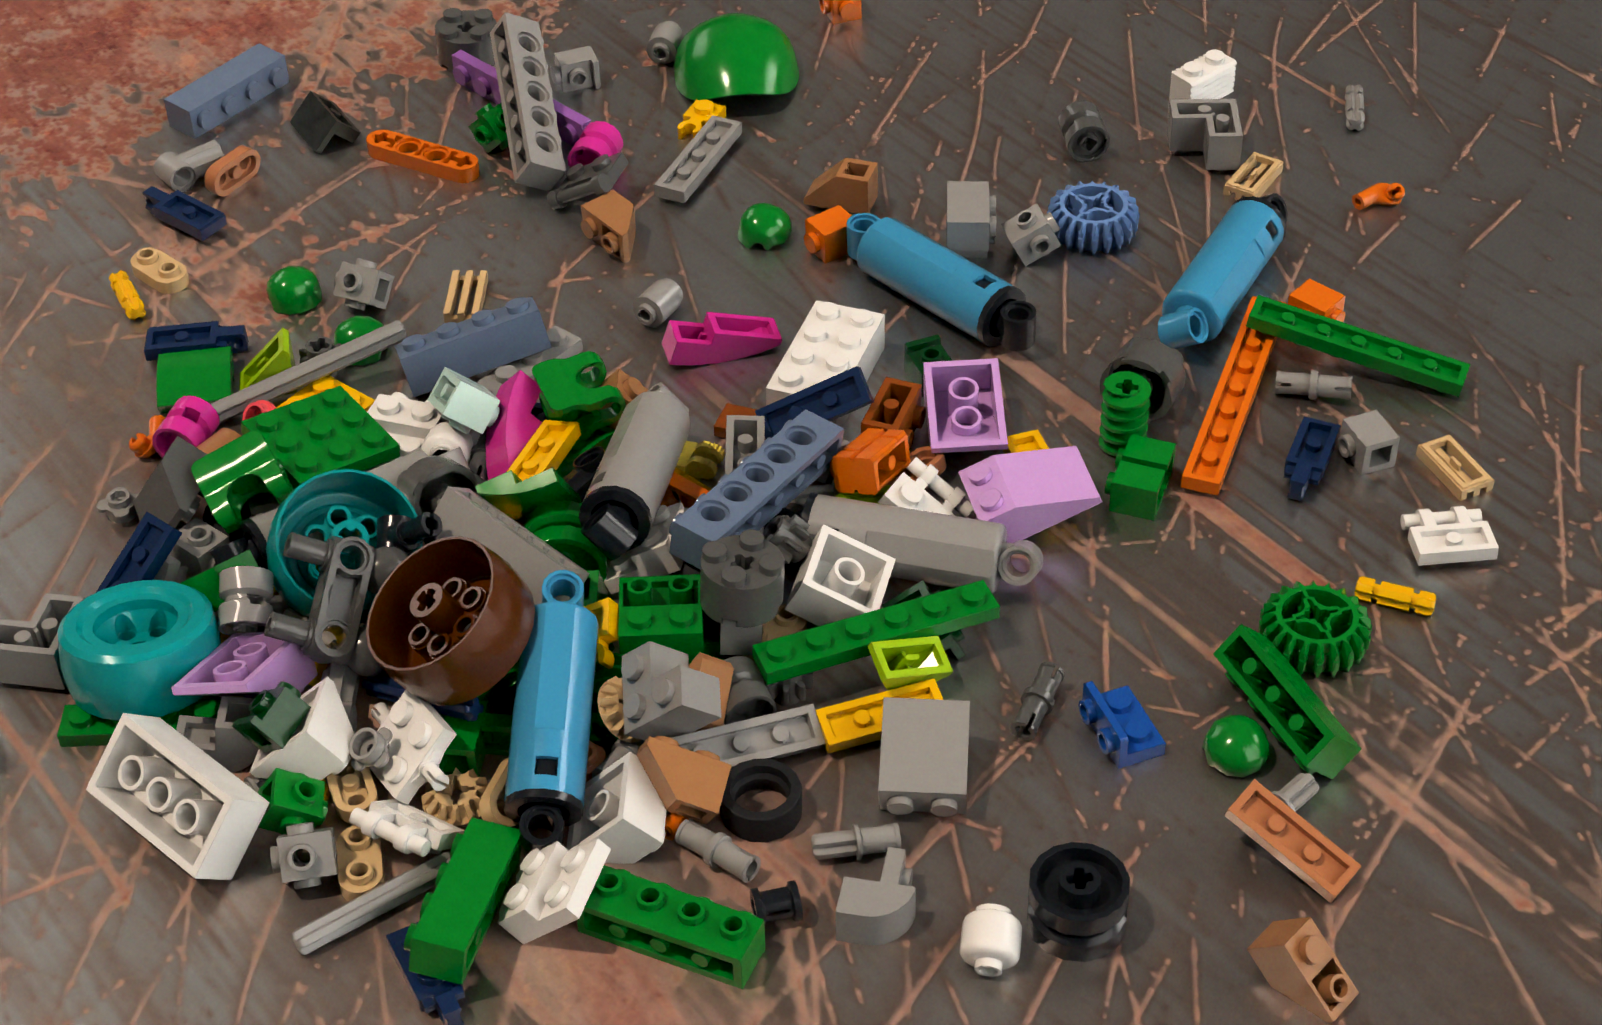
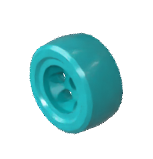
M354 469L331 470L313 476L296 487L279 506L270 524L266 546L268 570L273 572L274 587L286 604L301 615L309 618L319 576L316 565L283 556L284 546L291 532L308 537L311 533L318 531L323 535L324 541L332 536L341 538L349 536L359 537L376 549L377 519L385 515H403L412 519L417 517L414 507L406 496L389 481L370 472ZM344 518L346 520L336 525L331 519ZM423 541L419 547L413 549V552L423 547ZM341 552L340 560L342 564L348 569H355L354 558L348 553ZM368 589L360 623L368 620V614L376 596L368 591Z
M163 580L128 582L92 594L75 605L63 617L57 630L60 667L65 684L76 705L88 714L118 721L123 713L161 717L182 710L200 700L204 696L173 695L171 687L221 644L216 615L211 602L205 594L193 587Z

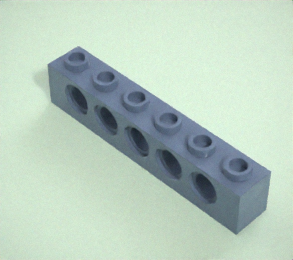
M806 409L793 420H788L783 428L772 438H767L755 453L744 457L735 470L729 475H723L717 485L708 493L701 494L694 505L687 511L676 515L669 528V534L672 535L669 553L701 570L702 548L707 542L716 541L727 536L740 535L743 531L749 529L759 531L782 508L786 507L830 467L832 457L841 451L844 428Z

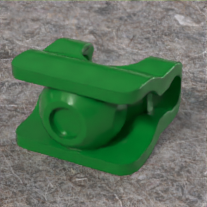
M591 351L582 352L566 359L546 360L532 368L533 378L541 391L539 393V400L548 420L578 422L581 436L576 443L588 438L597 429L620 420L626 407L625 399L618 388L610 385L598 387L606 378L607 371L602 358L597 353ZM594 366L591 371L581 374L584 369ZM614 402L610 407L606 409H600L604 405Z
M255 430L198 459L191 467L194 479L211 513L227 535L240 529V522L243 521L241 516L242 507L250 497L258 493H269L274 495L279 505H281L294 490L281 460L276 454L271 452L263 435Z

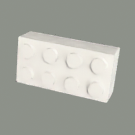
M816 300L766 387V406L855 366L861 367L867 382L885 348V314ZM849 414L830 422L843 427Z
M127 713L122 714L86 788L90 794L195 879L232 880L270 804L265 798L160 717Z

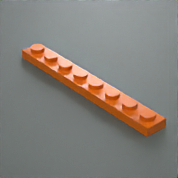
M1252 296L1183 471L1181 488L1217 496L1220 493L1277 339L1275 336L1263 334L1246 327L1249 314L1257 299L1256 296Z

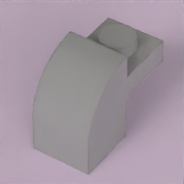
M222 696L217 718L179 715L176 730L230 772H236L251 765L259 750L258 747L232 727L236 719L248 717L251 714L248 708L254 698Z
M888 847L880 882L844 876L835 911L836 941L862 945H881L898 939L909 930L916 916V887L912 886L913 869L906 868V849Z

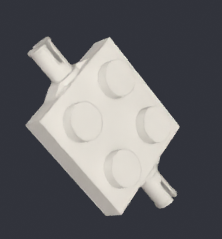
M407 690L394 703L391 710L383 702L375 704L374 707L378 711L371 709V715L380 724L379 729L386 727L393 734L391 741L388 743V763L382 768L369 767L395 800L407 805L418 789L427 781L435 791L444 790L446 786L443 783L449 784V777L439 768V764L444 752L457 735L456 732L430 703L414 696Z

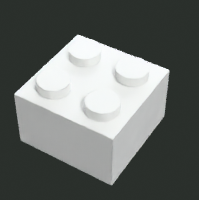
M823 524L813 539L809 552L802 559L785 610L818 626L880 609L896 559Z

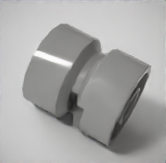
M236 566L224 569L219 573V597L225 601L218 609L219 632L231 636L233 633L265 631L267 619L270 613L273 612V606L267 603L273 598V572L255 566Z

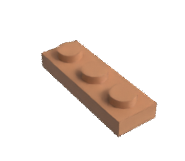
M1256 779L1249 784L1224 815L1330 903L1361 868L1357 861Z

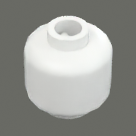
M449 422L439 423L431 428L422 444L421 450L428 456H439L460 447L467 464L469 463L471 448L474 446L470 433L465 434L448 424Z
M981 904L976 907L975 911L968 913L962 923L960 955L964 962L973 966L977 974L988 977L999 976L1002 974V970L1015 966L1020 958L1022 925L1019 919L1012 915V911L1008 907L999 904Z

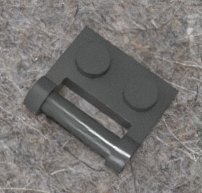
M620 152L612 156L607 154L601 155L592 163L584 166L582 163L574 165L566 172V178L561 186L548 192L547 200L549 206L553 210L565 208L569 202L594 193L597 195L608 193L628 165V160Z

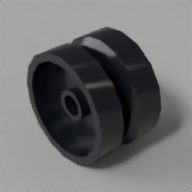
M1078 842L1053 846L1039 855L1030 869L1027 927L1033 941L1046 953L1068 961L1086 962L1102 958L1116 949L1126 931L1130 877L1123 862L1104 848L1094 844Z

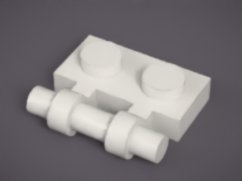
M917 457L914 458L906 469L918 479L914 481L903 472L878 501L879 504L955 516L952 513L953 509H955L964 518H967L973 511L972 504L964 497L966 493L958 486L954 489L937 475L938 469L932 464L927 466ZM928 486L944 502L941 504L924 489Z
M1452 506L1450 511L1431 512L1428 508L1417 509L1414 514L1401 515L1402 530H1409L1407 539L1418 566L1497 559L1499 546L1488 521H1482L1480 508L1466 509L1465 506Z
M395 799L373 801L368 812L357 807L352 811L349 818L351 824L361 828L363 835L375 840L381 837L393 843L394 849L404 854L413 852L422 857H425L428 853L440 854L442 850L451 849L456 834H463L465 831Z

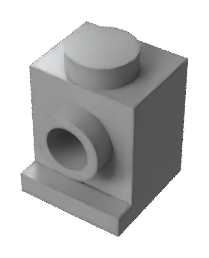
M591 46L554 53L555 66H551V75L554 84L560 85L563 93L593 86L595 90L601 89L599 61Z

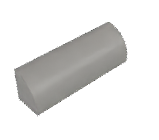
M448 486L434 511L440 517L443 526L442 532L437 536L439 539L462 536L474 539L487 546L518 572L532 593L534 605L541 603L542 584L550 573L556 570L572 571L581 578L583 584L590 574L469 488ZM558 595L554 597L558 601H568L572 599L566 595Z

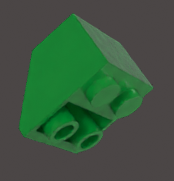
M700 574L620 577L618 624L620 654H626L649 641L688 654L689 664L699 652L705 654L704 612L700 603Z

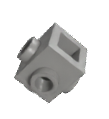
M1037 203L1001 224L1025 267L1062 246L1055 235L1060 230L1051 212L1044 215Z
M357 258L355 264L342 261L340 269L334 278L335 289L333 295L346 299L344 306L365 311L366 305L386 310L395 276L376 270L377 263Z
M313 822L286 826L287 834L279 835L276 838L277 846L270 847L273 873H281L282 883L294 881L295 889L321 885V877L338 874L334 827L314 830ZM298 849L307 850L310 854V861L300 860L297 855Z

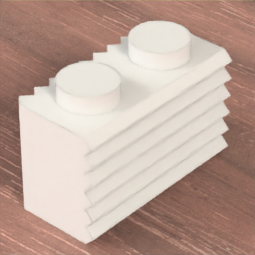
M1212 49L1203 54V56H1198V59H1194V61L1187 62L1180 68H1176V71H1171L1169 102L1170 99H1221L1234 92L1233 87L1235 85L1233 81H1235L1234 76L1236 75L1234 71L1237 70L1235 67L1237 64L1236 60L1220 50Z

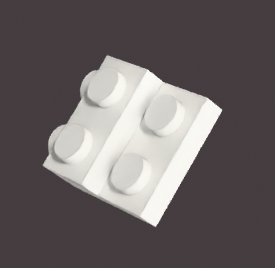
M394 392L391 396L379 394L367 412L400 445V457L398 458L421 450L422 444L431 428L439 423L449 422L441 417V413L428 400L425 402L411 400L400 392ZM390 460V461H388V462H385V463H382V464H380V465H377V466H375V468H377V467H379V466H381V465H384V464H386V463H389V462H391V461H393V460Z
M681 502L668 507L660 505L649 535L644 542L611 561L604 581L611 594L619 592L620 577L665 576L681 570L684 561L669 553L672 536L669 534L670 525L677 514L688 510V508H684Z
M599 838L581 847L574 846L570 850L558 841L540 850L538 848L533 849L526 855L520 865V871L516 875V884L504 897L503 905L499 910L500 918L497 923L524 945L578 920L611 849Z

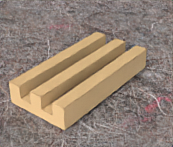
M1253 152L1224 184L1223 195L1230 196L1234 192L1236 193L1235 199L1238 200L1245 196L1261 197L1282 173L1284 162ZM1258 162L1262 163L1258 168H1255ZM1253 170V172L1250 174L1249 179L1243 185H1240L1241 182Z
M460 270L452 271L443 311L444 323H458L467 320L473 314L483 309L488 285L487 270H480L479 276H474L473 270H466L465 276H460ZM460 286H463L457 315H454ZM472 286H477L471 315H466Z
M1450 434L1417 446L1416 456L1459 501L1465 500L1467 493L1474 497L1480 494V489H1483L1485 492L1493 489L1494 479ZM1442 448L1451 456V458L1442 450Z

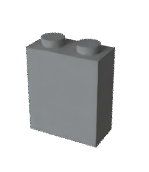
M884 697L878 786L879 810H888L896 815H907L913 811L931 812L940 817H950L956 813L966 814L970 701Z

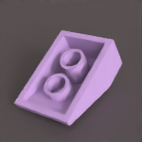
M998 358L923 362V394L931 453L1008 449Z
M1077 446L992 455L958 472L977 519L1005 525L1007 529V543L1024 540L1102 503V499Z
M264 632L233 633L172 686L171 689L173 695L176 696L243 695L244 698H255L261 691L275 689L279 682L283 681L291 684L302 693L318 673L315 662L309 656L303 655L298 644L264 636Z

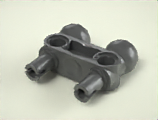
M291 532L287 537L283 556L318 565L320 570L308 620L305 621L272 612L267 619L264 636L300 645L303 655L309 656L319 664H330L332 662L340 665L347 664L350 670L366 677H376L384 674L385 671L373 658L368 648L366 637L367 625L359 627L367 589L376 595L386 578L397 565L408 557L407 554L396 547L382 546L374 549L373 546H370L359 537L349 536L341 538L332 536L326 541H321ZM341 552L348 553L354 558V570L348 569L342 564L340 560ZM323 631H329L336 637V649H330L323 643Z

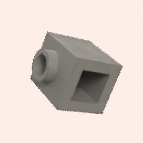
M1377 410L1343 419L1341 434L1338 437V448L1341 455L1347 458L1362 476L1395 466L1400 437Z
M196 517L179 529L182 535L170 553L172 557L181 562L180 566L188 567L187 575L192 577L216 566L210 551L226 545L230 541L227 535Z

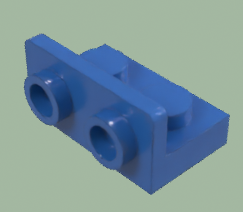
M1093 681L1083 684V696L1078 704L1080 716L1086 725L1090 724L1097 734L1101 751L1104 754L1110 755L1118 769L1165 755L1166 743L1128 685L1100 693Z

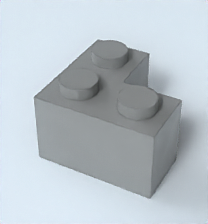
M1170 99L1167 124L1169 150L1182 153L1203 151L1206 170H1238L1241 160L1243 132L1236 99Z
M947 181L946 248L964 258H987L989 244H995L996 195H989V181Z
M45 593L31 621L0 618V683L55 689L66 688L60 667L57 630L63 617L75 605L83 601L85 597Z
M649 641L622 656L624 735L643 741L649 736L653 738L655 736L672 738L692 733L722 718L719 678L689 668L688 654Z

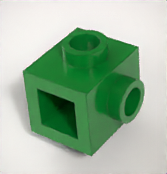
M490 102L475 113L478 119L468 126L475 140L485 149L487 154L496 147H499L501 151L509 147L502 103L494 107Z
M276 768L258 790V794L270 802L258 828L283 835L287 834L286 826L313 822L314 828L321 826L328 812V801L324 800L325 782L310 778L302 773H293Z

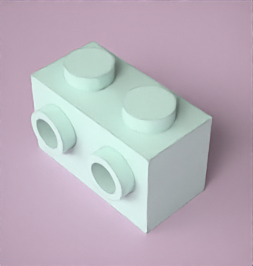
M444 367L427 399L441 413V417L449 421L448 424L465 434H469L471 429L483 434L486 427H491L495 423L500 412V407H498L500 400L488 389L447 367Z

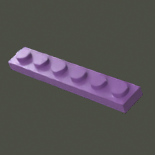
M463 50L452 54L455 82L497 105L500 104L501 97L496 68ZM553 99L561 140L574 146L584 128L591 123V119Z

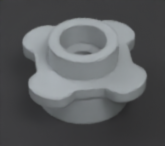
M125 487L113 488L107 494L106 499L100 500L97 503V510L100 513L106 512L108 519L114 523L131 521L137 516L133 502L139 493L133 494Z
M365 727L353 735L349 743V753L353 758L351 765L355 770L363 771L366 767L370 766L382 768L388 763V743L393 737L391 730L382 727L376 731L373 728Z

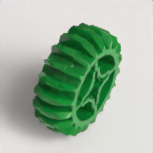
M1313 580L1308 586H1304L1296 581L1292 588L1282 586L1278 593H1271L1267 603H1264V607L1261 609L1258 633L1270 639L1292 667L1298 669L1300 676L1306 671L1313 672L1316 678L1322 672H1326L1334 678L1338 670L1349 672L1351 666L1360 664L1361 659L1366 654L1367 649H1369L1372 631L1367 607L1359 604L1358 596L1347 597L1345 588L1334 590L1331 588L1330 582L1326 586H1317Z

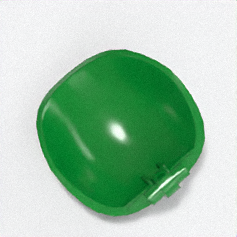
M728 13L706 20L686 33L678 45L675 55L674 78L679 92L692 100L741 95L785 94L792 91L797 85L799 68L790 39L777 25L754 15Z

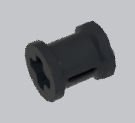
M795 880L788 881L786 887L761 892L758 888L750 889L753 915L764 919V925L767 922L793 918L794 921L803 920L802 904Z

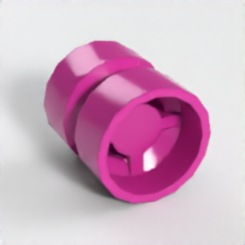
M595 121L589 123L567 157L569 168L579 163H582L583 166L590 164L604 154L612 156L620 153L623 147V138L620 132L607 122Z
M183 396L179 398L152 437V444L156 452L163 458L177 436L197 447L214 434L220 424L219 415L214 407L202 398L196 396Z

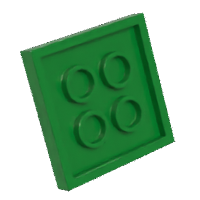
M341 386L241 421V433L243 435L252 430L259 431L263 435L271 452L276 454L281 460L294 489L313 476L331 470L354 469L364 471L400 457V445Z

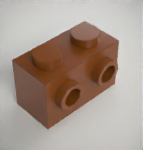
M886 377L874 398V403L870 405L861 422V433L867 428L884 429L885 432L888 429L904 430L908 436L910 451L914 440V432L916 428H922L926 417V407L921 406L922 384Z

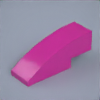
M707 312L703 323L669 320L662 345L669 365L692 366L722 363L756 355L780 346L782 337L774 318Z
M519 370L503 383L496 395L500 400L498 405L500 412L495 423L491 427H487L485 442L488 480L507 472L542 423L531 414L541 391L537 383L522 370Z

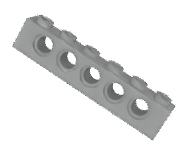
M505 12L491 30L490 37L515 183L550 192L555 184L564 177L566 163L563 159L562 140L557 126V112L554 109L553 90L548 76V63L545 59L543 48L544 40L541 37L539 22Z

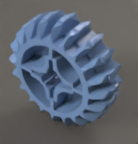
M1078 181L1077 186L1066 185L1065 190H1057L1056 195L1051 197L1047 213L1051 212L1060 228L1055 235L1061 245L1066 244L1067 250L1079 249L1080 254L1084 251H1091L1093 255L1096 251H1103L1108 254L1110 249L1120 250L1122 245L1130 244L1131 238L1135 237L1138 230L1140 217L1136 198L1129 196V191L1119 190L1118 185L1108 186L1106 181L1102 184H1096L1093 181L1084 184Z

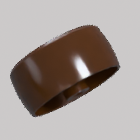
M462 536L445 537L430 542L411 553L386 578L376 594L368 614L366 627L368 648L379 666L394 681L423 701L438 706L457 705L467 702L491 689L505 677L518 661L528 643L534 625L535 606L533 596L518 572L487 546L474 539ZM471 623L469 629L463 632L464 628ZM445 642L444 646L438 650L439 645Z

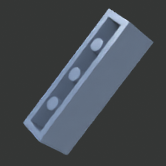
M259 43L166 97L164 103L170 127L196 139L288 84L290 80L285 55Z
M532 296L512 299L506 303V306L492 311H478L467 320L458 323L448 322L442 324L436 331L425 335H411L406 337L402 343L394 345L413 397L432 391L444 367L469 378L552 348L540 311Z

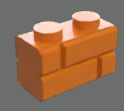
M867 428L851 441L843 450L834 455L830 462V473L834 478L835 489H837L838 493L854 494L858 491L859 494L876 495L911 463L908 436L904 430L888 429L885 432L884 429Z

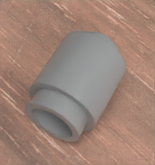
M664 21L655 27L646 46L647 54L651 60L658 64H669L675 60L678 45L684 38L681 27L673 21Z
M671 279L655 281L634 301L633 310L636 318L648 327H659L680 307L683 298L682 290Z

